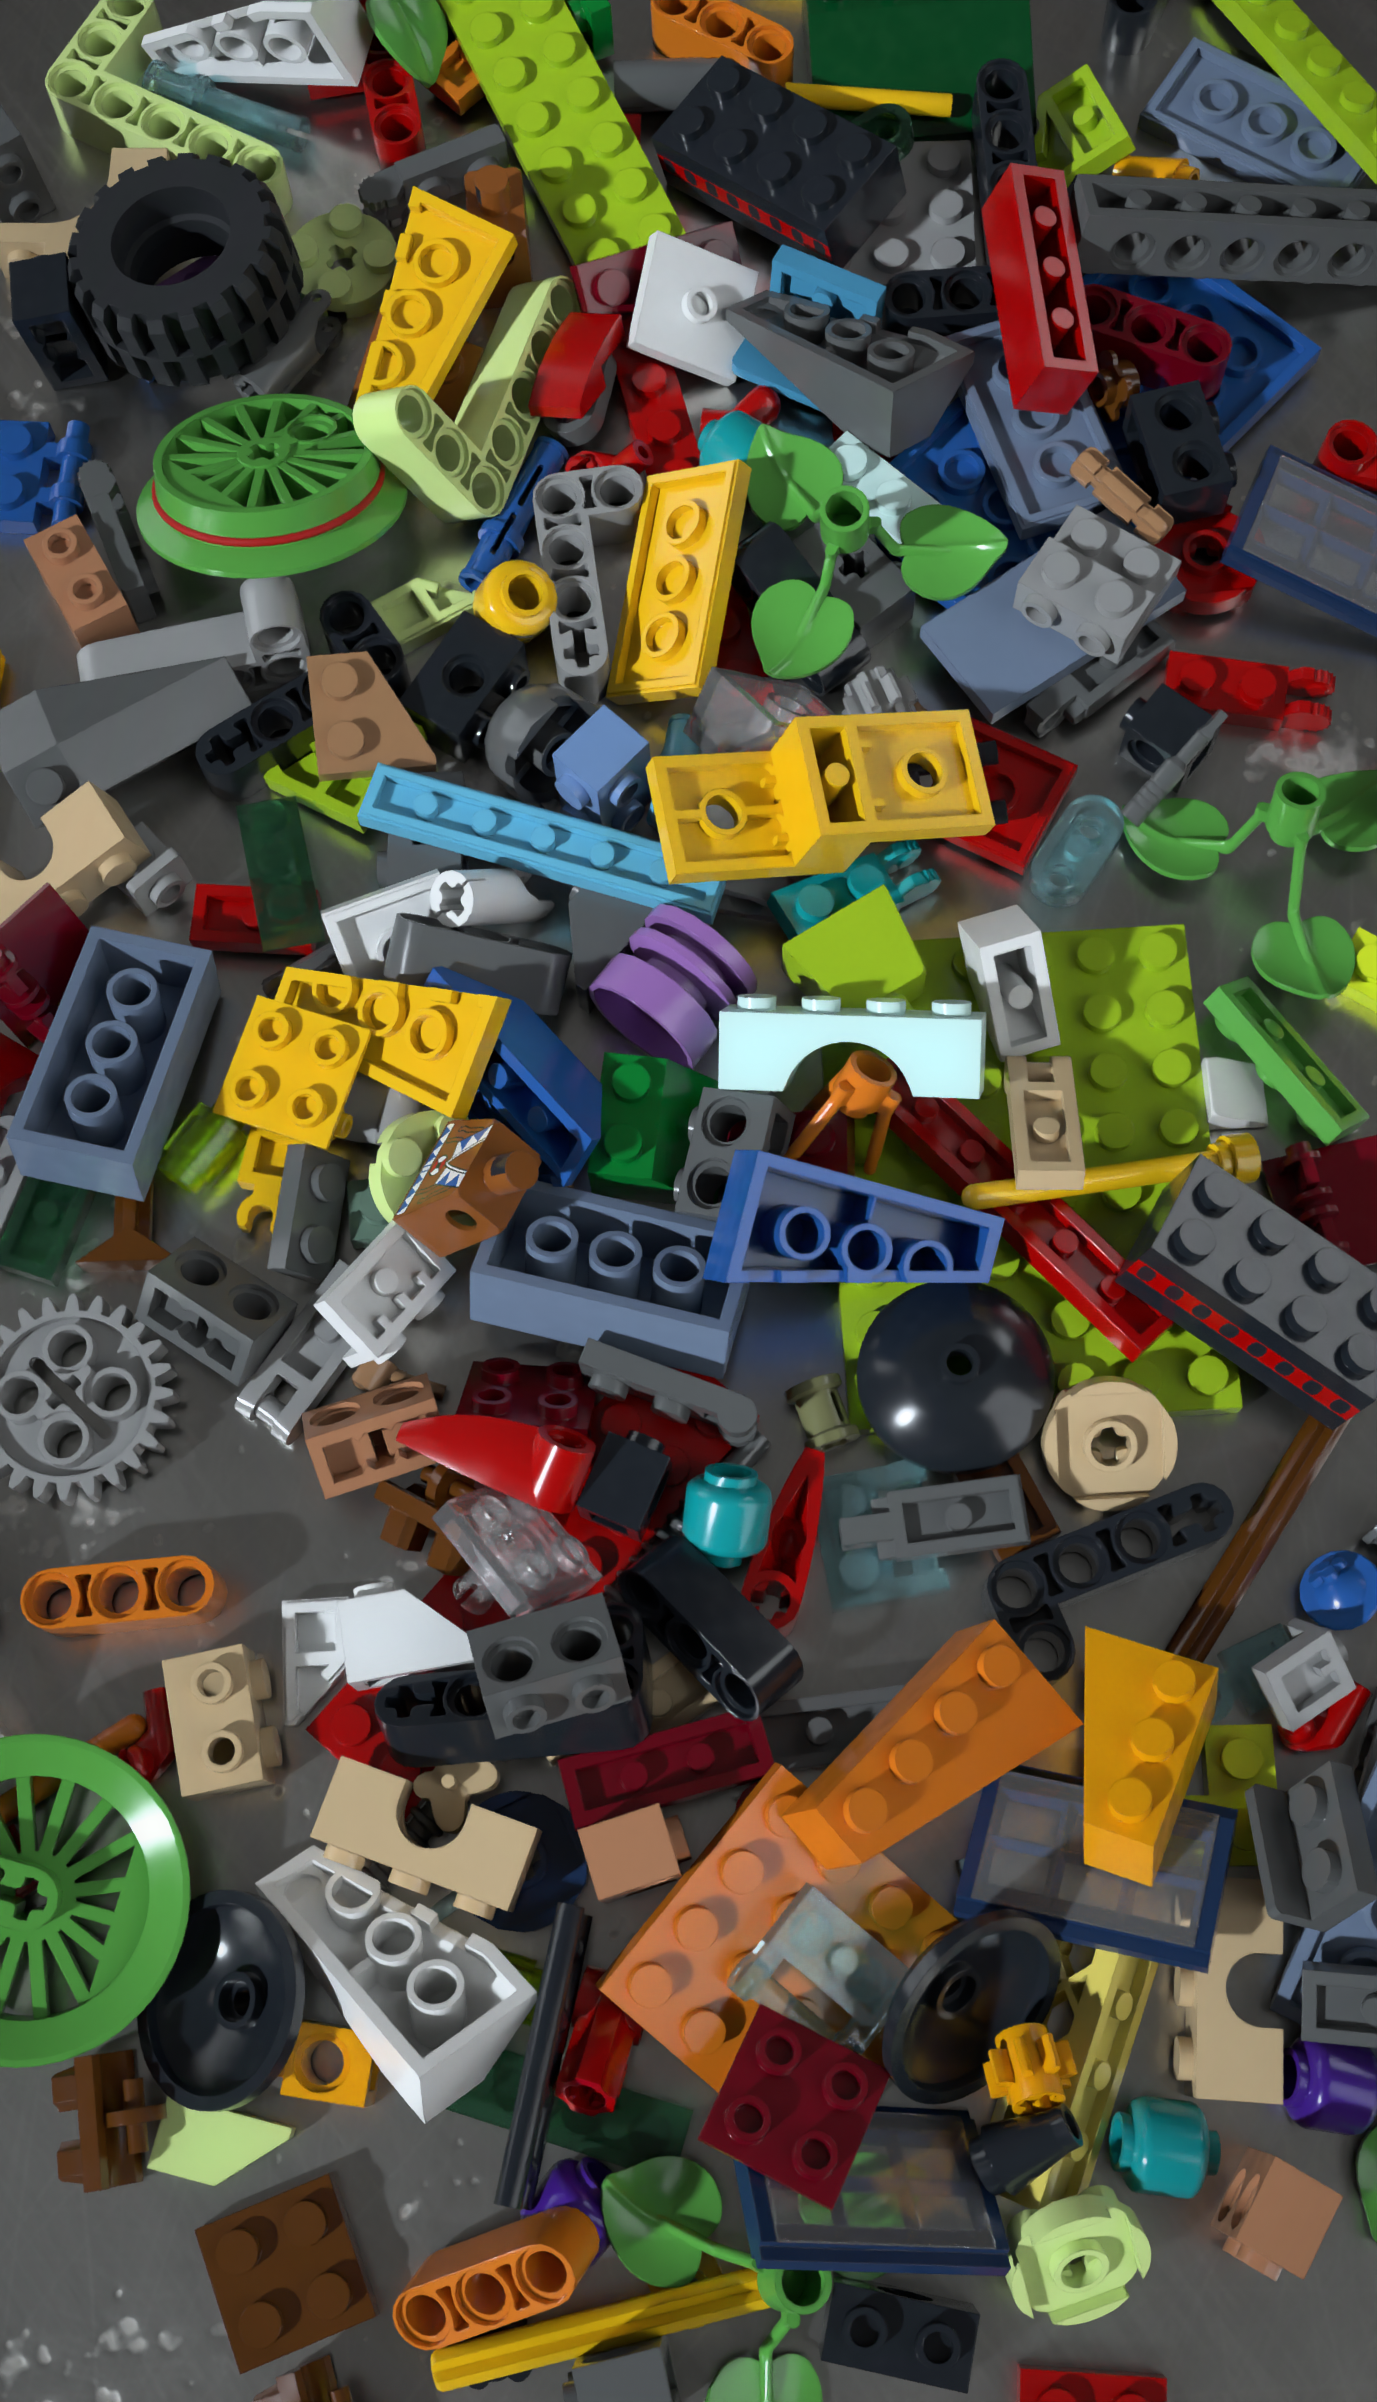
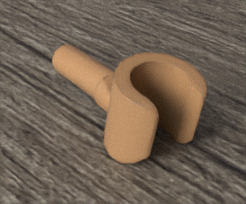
M372 1360L358 1366L352 1375V1382L354 1386L363 1392H369L387 1386L390 1383L393 1384L415 1376L408 1374L407 1371L400 1370L389 1360L379 1365ZM430 1381L435 1399L442 1401L447 1386Z

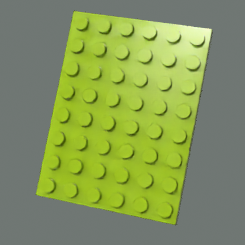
M1184 924L1041 932L1061 1044L1024 1056H1026L1027 1062H1049L1050 1056L1071 1057L1085 1168L1206 1151L1207 1146L1211 1144L1209 1124L1207 1122ZM960 937L912 940L926 970L923 993L917 999L910 1002L913 1009L932 1011V1001L964 1000L971 1002V1012H980L968 979ZM986 1028L984 1090L979 1099H957L1012 1151L1007 1094H1005L1004 1090L1005 1061L1000 1062L997 1058ZM838 1042L822 1046L820 1051L823 1088L844 1067L854 1051L869 1050L885 1059L888 1056L873 1047L855 1042ZM872 1113L867 1114L866 1117L861 1119L855 1118V1177L965 1207L961 1197L889 1127L876 1172L873 1175L865 1174L864 1164L877 1115ZM1170 1182L1063 1197L1061 1199L1126 1260L1162 1190ZM1000 1236L989 1283L982 1284L994 1287L1015 1299L1033 1316L1042 1329L1054 1361L1055 1388L1053 1399L1063 1389L1072 1388L1086 1379L1099 1376H1118L1130 1379L1137 1384L1149 1388L1170 1417L1239 1413L1243 1408L1238 1365L1176 1323L1132 1363ZM838 1282L847 1416L850 1424L858 1426L860 1435L876 1434L863 1412L857 1390V1363L863 1339L869 1326L886 1305L905 1291L925 1283ZM952 1356L947 1360V1367L953 1374L965 1375L971 1371L970 1362L963 1356Z

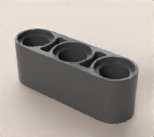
M397 913L383 976L394 982L423 987L433 967L443 966L524 1000L536 1014L554 1016L558 1015L573 953L543 942L471 926L448 927L435 918L411 913Z

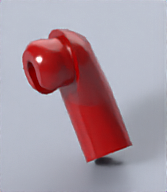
M758 385L732 410L703 408L700 434L711 420H719L725 414L735 410L748 413L762 423L771 425L781 409L778 393L770 387Z
M636 439L617 455L592 450L581 451L570 457L566 463L565 472L610 465H624L641 474L653 464L654 456L646 443Z
M1354 1681L1357 1687L1355 1690L1294 1732L1277 1724L1279 1737L1286 1747L1301 1753L1338 1748L1346 1742L1373 1694L1367 1688Z
M165 1687L150 1689L142 1693L147 1730L134 1745L128 1749H121L117 1754L120 1759L137 1770L149 1783L158 1780L176 1758Z

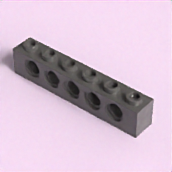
M1078 174L1069 198L1082 273L1377 286V190Z

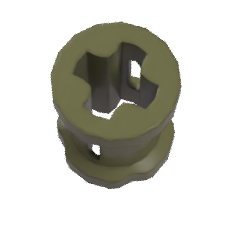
M829 1373L811 1378L791 1387L784 1393L787 1403L795 1405L807 1437L804 1447L828 1452L860 1438L858 1426L850 1424L838 1388L841 1386L842 1381L838 1373Z

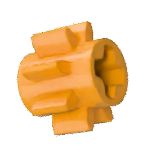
M1040 2023L1019 2024L1001 2031L995 2037L997 2049H990L988 2051L990 2061L983 2064L991 2098L1006 2096L1007 2103L1012 2106L1013 2112L1021 2116L1050 2110L1064 2103L1066 2097L1063 2089L1071 2088L1070 2078L1078 2074L1069 2041L1061 2040L1054 2042L1052 2033H1048L1047 2027Z

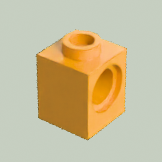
M304 2019L302 2020L293 2051L282 2071L277 2076L283 2078L280 2095L365 2108L375 2104L380 2069L350 2026ZM325 2040L336 2044L340 2048L344 2059L342 2072L332 2083L320 2080L314 2074L311 2067V2057L314 2049Z

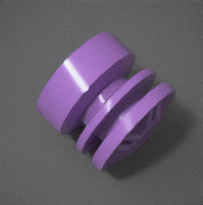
M659 904L644 919L645 927L637 929L629 937L630 948L635 956L623 953L614 956L588 987L589 994L601 1014L615 1029L651 1057L666 1058L693 1070L718 1039L717 1028L712 1020L719 1021V1011L730 1004H737L738 995L754 994L757 990V978L741 954L716 930L696 916L676 906Z

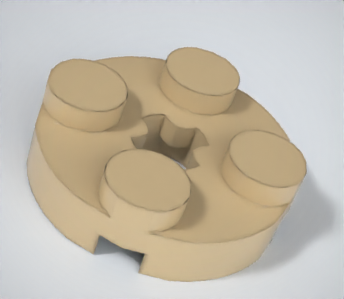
M1099 1376L1081 1381L1072 1388L1063 1389L1056 1394L1051 1404V1410L1042 1427L1041 1450L1043 1460L1050 1475L1065 1493L1071 1495L1075 1501L1094 1510L1120 1511L1141 1504L1150 1497L1149 1492L1158 1486L1163 1477L1165 1480L1168 1478L1176 1462L1178 1440L1172 1418L1149 1388L1123 1377ZM1113 1427L1117 1435L1126 1436V1445L1115 1448L1114 1458L1103 1459L1098 1448H1091L1092 1440L1101 1435L1102 1429Z

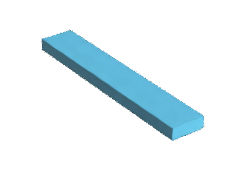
M379 762L357 815L360 825L647 907L654 908L659 904L676 906L696 916L704 923L713 925L727 881L669 884L661 843L658 840Z

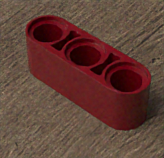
M1084 285L1097 365L1099 364L1100 353L1111 349L1117 354L1118 360L1126 358L1135 365L1139 374L1140 385L1159 389L1199 380L1206 400L1218 392L1232 347L1230 334L1224 327L1215 322L1104 285Z

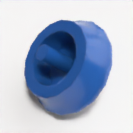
M1349 1550L1330 1551L1316 1558L1305 1570L1300 1582V1601L1306 1614L1319 1626L1334 1631L1352 1630L1367 1623L1377 1612L1376 1565L1364 1555Z

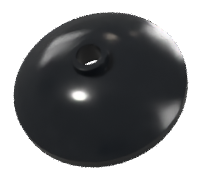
M925 1283L905 1291L886 1305L869 1326L860 1348L856 1378L860 1403L876 1435L888 1448L907 1462L920 1468L943 1474L959 1475L982 1472L997 1467L1020 1453L1033 1440L1042 1427L1049 1412L1055 1388V1370L1051 1349L1036 1320L1015 1299L994 1287L982 1283ZM952 1356H963L970 1362L971 1371L965 1375L953 1374L947 1367V1360Z
M216 1890L192 1899L190 1901L189 1919L184 1940L176 1962L153 2000L137 2016L140 2046L152 2077L167 2096L186 2108L196 2111L222 2112L239 2108L251 2102L273 2083L293 2051L304 2012V1964L291 1926L280 1911L269 1901L253 1893L238 1890Z
M1013 1909L998 1910L979 1914L958 1923L939 1936L921 1953L906 1972L893 1995L883 2031L882 2056L884 2067L890 2075V2080L904 2095L919 2103L935 2105L953 2102L978 2091L987 2085L983 2064L990 2061L988 2051L990 2049H997L995 2037L1001 2031L1015 2025L1024 2023L1043 2024L1057 1991L1061 1968L1059 1947L1052 1932L1036 1917L1027 1912Z

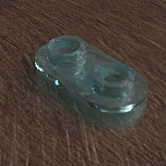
M1084 795L1072 801L1065 809L1032 861L1029 885L1032 893L1040 902L1054 908H1067L1079 903L1086 896L1116 850L1123 833L1124 818L1120 813L1121 810L1112 800L1101 795ZM1085 827L1094 828L1100 833V837L1095 839L1087 838L1082 835L1080 830ZM1054 874H1061L1067 877L1070 883L1066 886H1057L1050 881L1049 877Z

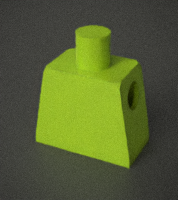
M884 884L782 944V970L806 996L840 997L841 1008H866V1000L869 998H899L906 1000V1010H914L910 1002L917 999L923 993L926 979L924 964Z

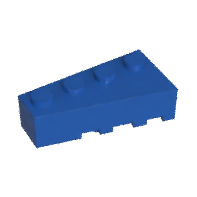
M735 1150L702 1279L722 1283H989L1005 1218L761 1150Z

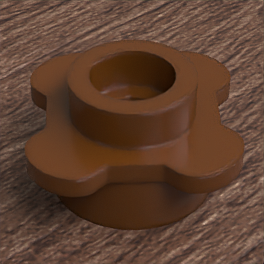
M1108 349L1100 353L1099 373L1088 386L1087 391L1093 404L1096 407H1101L1103 420L1107 423L1118 421L1120 409L1127 407L1130 395L1140 393V378L1135 365L1126 358L1118 360L1115 351Z

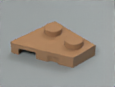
M367 651L306 656L320 782L372 777L378 762L411 772H437L435 754Z

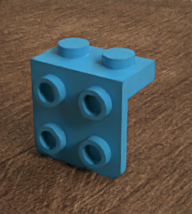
M784 244L781 245L772 259L770 291L829 305L830 317L859 320L863 314L881 318L882 323L886 286L874 282L865 276L857 275L818 259L811 254H806ZM746 338L744 339L732 359V371L736 376L757 385L770 387L776 393L821 411Z

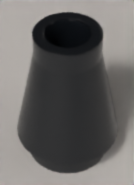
M1063 2103L1050 2110L983 2124L981 2126V2134L969 2140V2152L975 2170L985 2188L993 2196L1006 2191L1016 2196L1069 2152L1083 2146L1080 2128L1069 2108Z

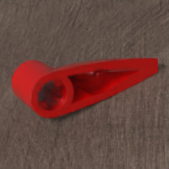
M443 1415L403 1422L395 1439L412 1450L494 1490L538 1509L558 1514H567L574 1511L596 1450V1445L591 1439L567 1427L558 1425L536 1427L508 1419L481 1415Z
M805 1447L795 1463L772 1508L768 1542L765 1548L758 1554L753 1555L741 1589V1594L751 1604L752 1602L763 1603L766 1595L775 1596L779 1599L778 1608L786 1607L787 1612L776 1611L772 1619L767 1620L785 1638L792 1633L797 1623L812 1562L820 1517L825 1452Z

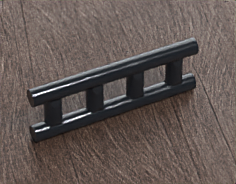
M557 1903L493 2203L496 2205L530 2211L533 2208L556 2097V2083L563 2063L593 1918L584 1914L585 1908L577 1905Z

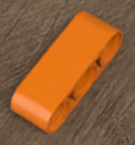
M650 0L652 41L656 50L668 58H720L722 55L784 88L786 82L793 83L794 41L790 31L782 25L730 0Z
M180 1555L42 1570L26 1582L21 1592L20 1605L23 1615L30 1623L57 1637L69 1638L207 1623L217 1617L226 1605L228 1591L225 1580L214 1568L195 1556ZM203 1575L206 1586L201 1599L193 1605L181 1606L177 1597L181 1583L189 1576ZM136 1581L139 1593L134 1606L125 1612L115 1613L112 1606L114 1592L123 1583ZM69 1588L72 1596L69 1609L61 1617L50 1620L46 1610L47 1601L58 1589Z
M560 2206L434 2252L427 2257L393 2305V2320L397 2331L405 2341L415 2348L426 2351L436 2350L560 2306L569 2300L599 2251L600 2238L597 2228L591 2219L580 2210L568 2206Z

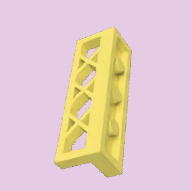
M1056 1940L1061 1961L1060 1978L1054 2000L1043 2025L1047 2027L1052 2008L1068 1999L1074 2013V2019L1069 2033L1057 2041H1069L1078 2074L1070 2078L1072 2087L1063 2089L1066 2097L1063 2104L1069 2108L1080 2128L1083 2146L1069 2152L1016 2196L1009 2194L1007 2191L999 2194L1000 2196L1029 2209L1039 2210L1057 2200L1079 2195L1089 2187L1158 1968V1962L1096 1949L1092 1963L1075 1974L1069 1959L1073 1943ZM1006 2096L997 2099L990 2123L1021 2115L1013 2112L1012 2106L1007 2103Z

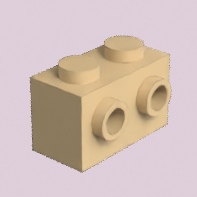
M237 1644L163 1660L162 1668L181 1796L193 1801H201L275 1785L273 1767L282 1765V1749L276 1726H266L262 1700L271 1698L272 1690L265 1659H256L253 1650L243 1644Z

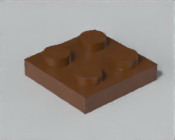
M333 2172L195 2229L240 2375L370 2320L380 2314Z

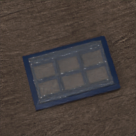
M1270 445L1255 474L1220 562L1377 637V495Z
M1018 1765L985 1786L982 1790L956 1892V1901L953 1909L954 1916L969 1919L979 1914L998 1910H1021L1036 1917L1052 1932L1056 1940L1208 1974L1236 1832L1238 1810L1184 1799L1152 1887L1084 1864V1778Z
M877 2106L832 2211L733 2159L751 2258L755 2259L757 2269L1006 2276L1011 2269L1007 2255L1010 2248L997 2200L981 2182L969 2152V2140L978 2136L975 2120L970 2119L967 2110Z

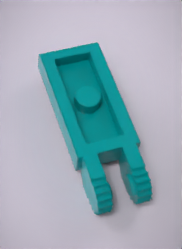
M903 840L902 842L898 841L889 845L878 855L872 852L857 858L844 873L817 874L771 893L767 905L788 939L791 940L883 884L889 891L899 912L901 907L909 905L918 899L921 900L923 897L933 893L942 880L934 868H929L909 875L895 886L888 874L913 863L922 851L916 840Z

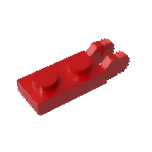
M1169 651L1164 684L1212 716L1218 709L1223 710L1228 715L1223 724L1279 731L1281 727L1302 731L1306 729L1315 732L1318 730L1323 731V729H1328L1331 726L1332 710L1330 706L1306 700H1297L1285 704L1286 695L1310 696L1319 699L1332 695V692H1335L1336 676H1333V673H1329L1328 670H1316L1312 667L1303 666L1289 671L1288 666Z

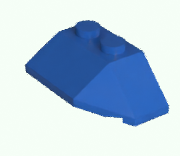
M443 966L433 967L423 987L497 996L512 1000L467 1117L469 1120L495 1119L504 1124L539 1153L541 1164L538 1168L539 1175L537 1181L550 1183L553 1187L572 1185L601 1138L602 1084L524 1000Z

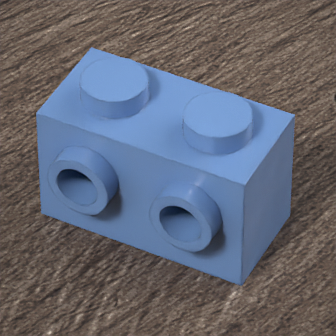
M602 705L552 754L556 775L555 787L559 793L561 806L559 813L630 832L639 823L645 812V806L651 801L645 768L651 760L649 741L607 706Z

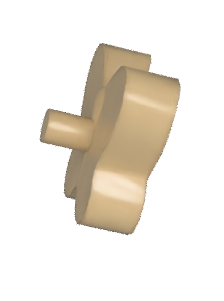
M490 1762L435 1766L433 1771L424 1772L417 1776L414 1780L413 1789L417 1796L425 1801H431L432 1812L440 1829L445 1833L457 1834L465 1824L468 1813L467 1802L474 1795L484 1794L495 1789L500 1782V1773Z

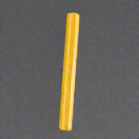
M745 2268L691 2282L682 2287L668 2288L436 2349L431 2354L432 2377L437 2390L446 2392L771 2307L764 2302L757 2286L758 2273Z

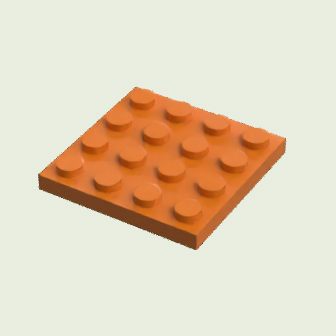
M777 1762L772 1765L595 1983L603 1994L718 2093L760 2003L884 2067L882 2056L884 2024L889 2005L899 1983L914 1961L932 1942L947 1930L960 1923L882 1853H879L864 1864L826 1870L781 1817L808 1787Z

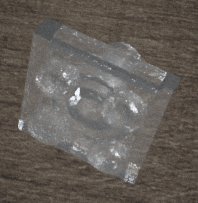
M488 1486L448 1500L432 1517L471 1567L453 1583L452 1590L456 1600L460 1599L469 1589L474 1590L468 1599L461 1604L465 1610L472 1614L483 1615L490 1609L491 1604L497 1600L509 1617L515 1618L577 1598L587 1593L603 1577L589 1560V1554L584 1545L578 1539L569 1535L551 1512L533 1507Z

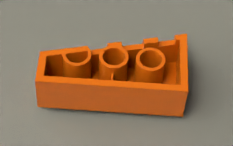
M992 1619L956 1631L781 1817L826 1870L864 1864L1079 1728L1084 1723L999 1623Z

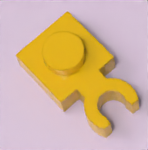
M250 1126L237 1179L242 1189L253 1191L252 1195L242 1201L237 1211V1224L242 1232H251L256 1215L261 1212L273 1213V1220L270 1225V1231L273 1235L287 1147L289 1144L306 1143Z

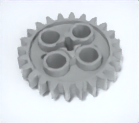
M75 1293L69 1295L65 1311H60L49 1297L43 1298L42 1317L37 1319L24 1308H20L18 1310V1317L21 1328L14 1332L0 1324V1337L4 1342L0 1346V1479L12 1473L8 1487L21 1495L33 1484V1497L45 1504L50 1500L56 1488L60 1501L68 1506H74L79 1488H83L87 1496L93 1501H101L102 1482L107 1480L120 1491L126 1490V1480L122 1471L130 1466L135 1471L145 1475L148 1469L140 1455L145 1449L157 1453H163L165 1450L164 1446L153 1436L156 1429H173L176 1426V1423L168 1415L161 1412L162 1407L180 1402V1396L174 1390L162 1387V1384L178 1376L177 1370L170 1363H157L168 1353V1348L160 1339L147 1342L153 1330L140 1321L131 1326L133 1313L126 1306L120 1305L110 1315V1306L101 1296L95 1297L88 1311H86L83 1301ZM86 1342L87 1349L83 1359L74 1366L62 1367L61 1360L65 1350L74 1343ZM42 1360L66 1385L75 1391L77 1396L111 1428L112 1435L108 1439H102L33 1370L32 1365L34 1361ZM119 1385H130L131 1393L127 1403L118 1410L106 1411L104 1403L110 1390ZM28 1388H38L39 1395L33 1408L26 1413L15 1414L14 1404L19 1394ZM72 1431H82L83 1439L78 1451L70 1457L58 1458L57 1448L62 1437Z

